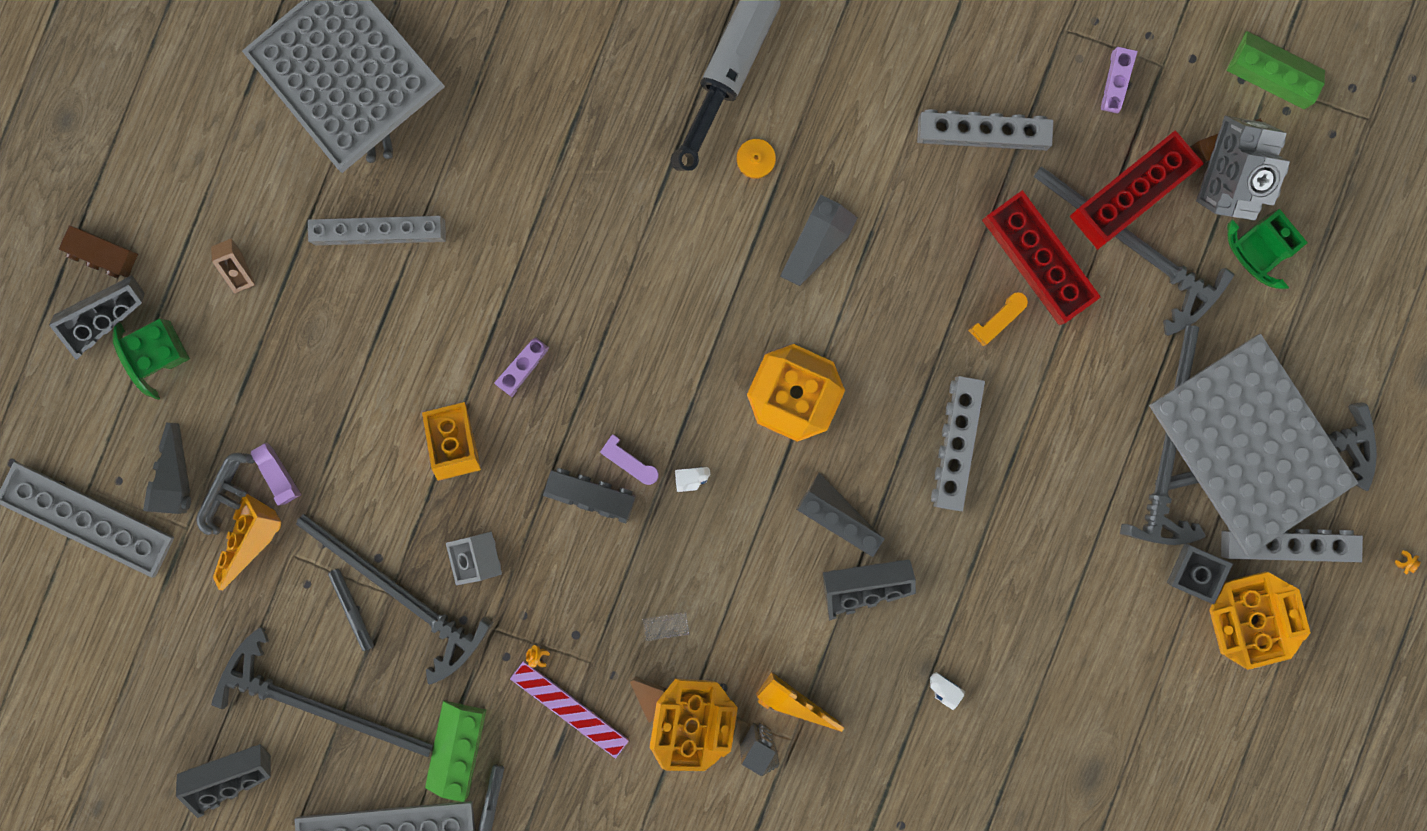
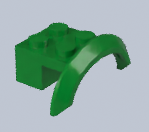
M1280 209L1267 214L1239 239L1237 231L1240 227L1232 219L1227 225V237L1229 246L1239 262L1261 283L1276 289H1288L1289 286L1283 279H1275L1267 275V273L1281 261L1292 257L1308 243Z
M159 318L123 337V333L126 331L121 323H117L113 330V344L121 364L133 383L143 394L159 400L160 397L156 389L150 387L144 378L163 368L172 369L190 359L171 321Z

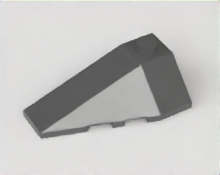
M820 194L780 277L800 286L849 237L858 217L841 204Z
M166 422L159 445V451L162 454L157 462H154L153 469L156 471L154 481L148 482L143 511L172 514L187 513L191 505V497H189L190 488L179 423Z

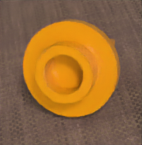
M1403 550L1401 555L1407 558V562L1401 563L1396 560L1394 564L1398 568H1406L1404 571L1406 575L1409 572L1414 574L1421 564L1418 561L1420 556L1415 555L1412 559L1411 554Z
M533 645L526 653V661L529 667L534 668L536 665L546 667L547 664L540 661V657L542 655L549 656L550 653L545 649H540L537 645Z

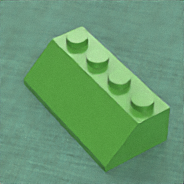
M1248 31L1245 32L1226 70L1302 109H1306L1316 102L1325 84L1324 69Z
M443 701L425 786L426 789L442 798L465 802L471 788L487 709Z

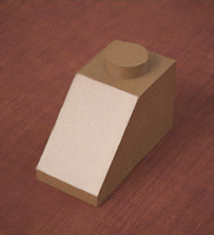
M232 238L211 247L212 262L234 294L255 285L243 254Z
M634 677L631 679L630 684L649 723L654 720L656 703L666 690L662 686Z

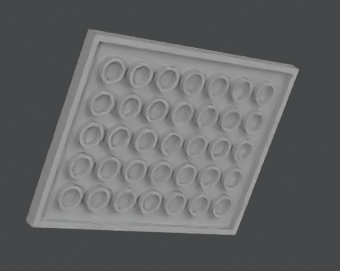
M302 0L242 50L341 173L347 170L445 87L371 0Z
M1261 334L1254 336L1149 405L1245 555H1251L1358 484L1354 475Z

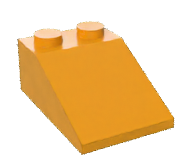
M465 402L422 412L431 469L438 481L481 470Z

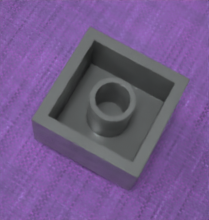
M1184 544L1167 583L1172 587L1215 604L1233 564L1189 544Z

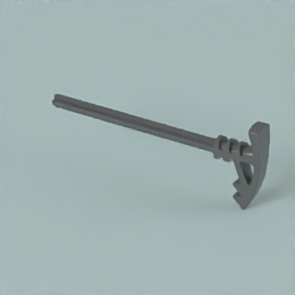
M1042 166L1033 176L1076 209L1088 201ZM1126 228L1115 236L1169 276V283L1172 285L1178 283L1180 291L1187 290L1181 311L1177 308L1171 310L1173 322L1168 319L1163 320L1166 336L1185 329L1186 325H1191L1201 318L1221 296L1235 275L1227 268H1223L1219 271L1214 286L1210 284L1204 286L1202 278L1195 280V273L1190 272L1187 274V267L1184 265L1176 266ZM1195 297H1197L1203 303L1190 315Z
M1186 325L1174 388L1190 379L1199 332L1198 326ZM1167 433L1165 434L1155 491L1151 495L1149 494V500L1152 501V504L1147 505V510L1150 511V514L1145 515V520L1148 524L1143 525V530L1133 525L1121 524L1120 534L1148 542L1181 545L1200 540L1206 535L1197 523H1192L1190 527L1188 521L1179 520L1177 526L1164 516V514H1168L1170 511L1166 504L1171 503L1172 500L1168 496L1177 449ZM1162 527L1173 533V537H1161Z
M1359 402L1348 406L1358 426L1352 427L1351 430L1346 428L1342 429L1341 432L1334 431L1330 435L1327 434L1338 452L1347 450L1355 462L1354 466L1348 468L1358 475V479H1356L1358 484L1356 486L1362 490L1369 491L1376 468V440L1369 407L1366 403ZM1358 443H1363L1364 456L1357 446ZM1192 471L1171 476L1169 490L1199 482Z
M302 514L298 518L296 525L427 622L432 628V633L439 631L440 639L443 640L446 637L449 639L444 658L442 659L440 656L434 658L435 670L431 667L426 669L429 685L446 678L460 668L478 648L491 629L494 622L487 617H483L475 636L471 633L465 635V629L463 627L457 629L454 620L449 623L446 614L438 615L307 515ZM456 646H459L465 652L456 663H452Z
M263 627L258 628L249 635L233 653L212 699V706L225 709L228 706L230 688L235 689L239 686L240 692L244 693L249 690V695L253 697L258 694L261 700L272 698L429 757L433 747L430 743L275 686L270 678L264 681L262 675L254 678L255 655H264L260 642H269ZM245 655L243 673L236 671V668L242 656Z

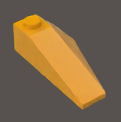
M249 494L242 497L240 501L241 506L234 513L233 519L236 520L233 532L228 531L226 537L228 539L227 549L221 552L213 575L218 589L222 591L272 541L275 533L279 531L281 526V520L275 510Z
M772 672L756 693L757 698H759L758 703L766 709L771 707L776 711L841 732L844 730L841 722Z

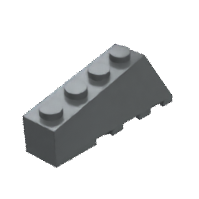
M130 276L54 314L49 326L77 360L104 334L112 330L119 321H122L142 303L145 293L134 277Z
M557 468V471H550L543 496L569 505H577L576 507L587 511H596L607 518H618L619 522L625 524L629 521L636 496L632 495L633 491L621 487L619 491L611 489L612 484L599 481V484L590 482V477L578 474V477H573L569 475L570 471L562 468Z
M820 473L817 474L796 508L802 514L874 557L885 539Z
M910 559L823 572L829 621L836 619V615L846 612L847 615L855 613L856 608L866 605L868 608L877 606L876 604L885 599L887 602H891L916 594V579Z
M753 723L740 744L741 764L756 774L764 776L771 772V770L778 768L780 762L773 735L770 733L771 729L762 723H759V725Z
M259 744L178 773L176 797L199 818L204 815L205 810L209 808L214 810L219 807L221 801L227 798L231 800L238 796L239 791L243 789L249 790L271 778V755Z

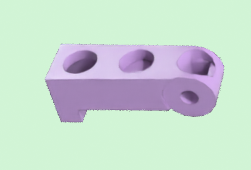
M1117 47L1112 51L1101 110L1117 114L1120 112L1137 51Z
M536 337L532 339L494 384L513 397L517 389L546 354L549 347Z
M612 434L600 453L646 485L655 483L659 477L658 470L653 466H646L619 447L618 443L621 439Z
M264 443L251 451L254 461L275 496L274 500L277 505H285L301 496L297 486L268 443Z

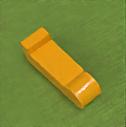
M1019 292L1010 295L1006 299L1005 305L983 326L976 323L968 331L982 346L987 345L1027 307V297Z

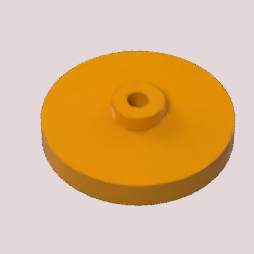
M751 139L741 145L736 159L739 170L745 176L759 179L767 176L773 170L776 156L774 149L768 142L761 139Z

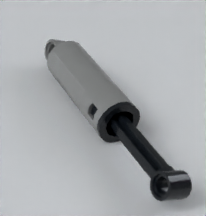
M739 0L700 81V85L708 92L679 150L674 151L671 155V165L675 170L692 171L698 166V152L723 100H736L781 6L780 0ZM683 155L687 157L686 165L682 162Z

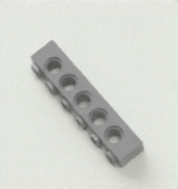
M928 109L921 112L918 117L917 143L1047 151L1052 146L1053 120L1047 119L1046 116H1034L1033 119L1025 118V115L1020 114L1012 115V117H1003V114L1000 113L981 116L980 112H969L968 115L959 114V111L938 113L937 110ZM941 122L945 124L946 131H939L936 123ZM958 124H965L968 132H961L958 129ZM980 125H986L990 133H982ZM1002 127H1009L1011 135L1004 134ZM1024 128H1030L1033 131V136H1027L1024 133Z
M441 216L308 220V242L316 246L446 242L445 220Z
M958 376L955 377V381H951L949 393L952 394L951 402L947 403L946 415H949L948 423L944 424L942 430V437H945L944 446H940L938 453L941 463L940 467H937L935 471V480H938L937 487L932 490L931 502H934V507L963 512L985 385L983 380ZM962 394L967 395L969 398V404L966 407L962 406L959 402ZM958 416L964 417L966 421L963 428L957 427L955 423ZM955 437L962 441V446L958 450L952 447V440ZM951 459H955L958 462V468L953 472L948 468V463ZM947 481L954 483V490L951 493H947L944 489Z
M1295 529V533H1288L1287 530L1272 540V547L1270 549L1265 545L1251 555H1245L1230 530L1221 531V557L1362 562L1363 536L1354 535L1353 530H1339V534H1332V530L1317 529V533H1310V529ZM1293 539L1294 547L1290 550L1288 543ZM1313 540L1316 541L1314 550L1311 549V542ZM1337 541L1338 548L1334 551L1333 543Z

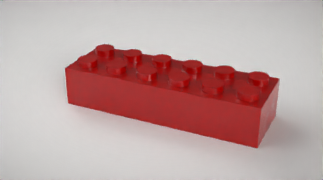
M1175 130L1081 205L1069 217L1098 250L1204 163Z
M1023 190L982 219L983 223L1059 326L1067 323L1101 298Z

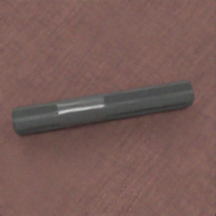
M339 569L330 571L328 576L345 611L349 624L362 651H367L374 644L360 612L355 605Z
M494 764L492 766L478 828L479 831H492L504 773V766Z

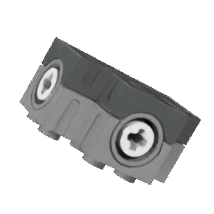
M1225 115L1196 202L1218 215L1256 220L1258 213L1262 209V204L1275 205L1276 199L1281 192L1284 177L1288 173L1290 161L1279 156L1281 148L1285 144L1287 133L1265 122Z

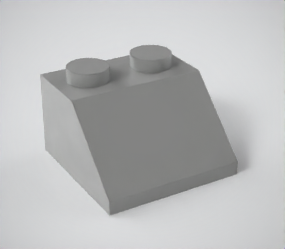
M492 532L446 543L456 585L482 581L502 575L501 563L498 559L496 543Z

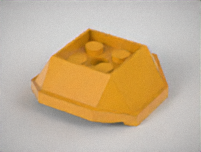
M792 344L764 355L749 388L747 397L757 424L798 442L828 430L844 395L845 388L833 361ZM794 386H798L802 390V396L798 399L790 395V389Z
M1265 571L1225 581L1215 604H1212L1209 610L1220 653L1247 670L1291 659L1301 646L1303 640H1306L1311 633L1300 590ZM1257 615L1258 621L1255 625H1252V617Z
M674 679L657 701L650 749L662 769L666 771H705L721 757H725L731 752L738 707L730 700L717 682Z

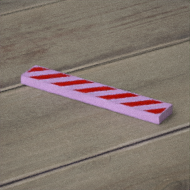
M526 661L522 662L510 678V680L615 759L628 743L629 739L538 670L529 667Z

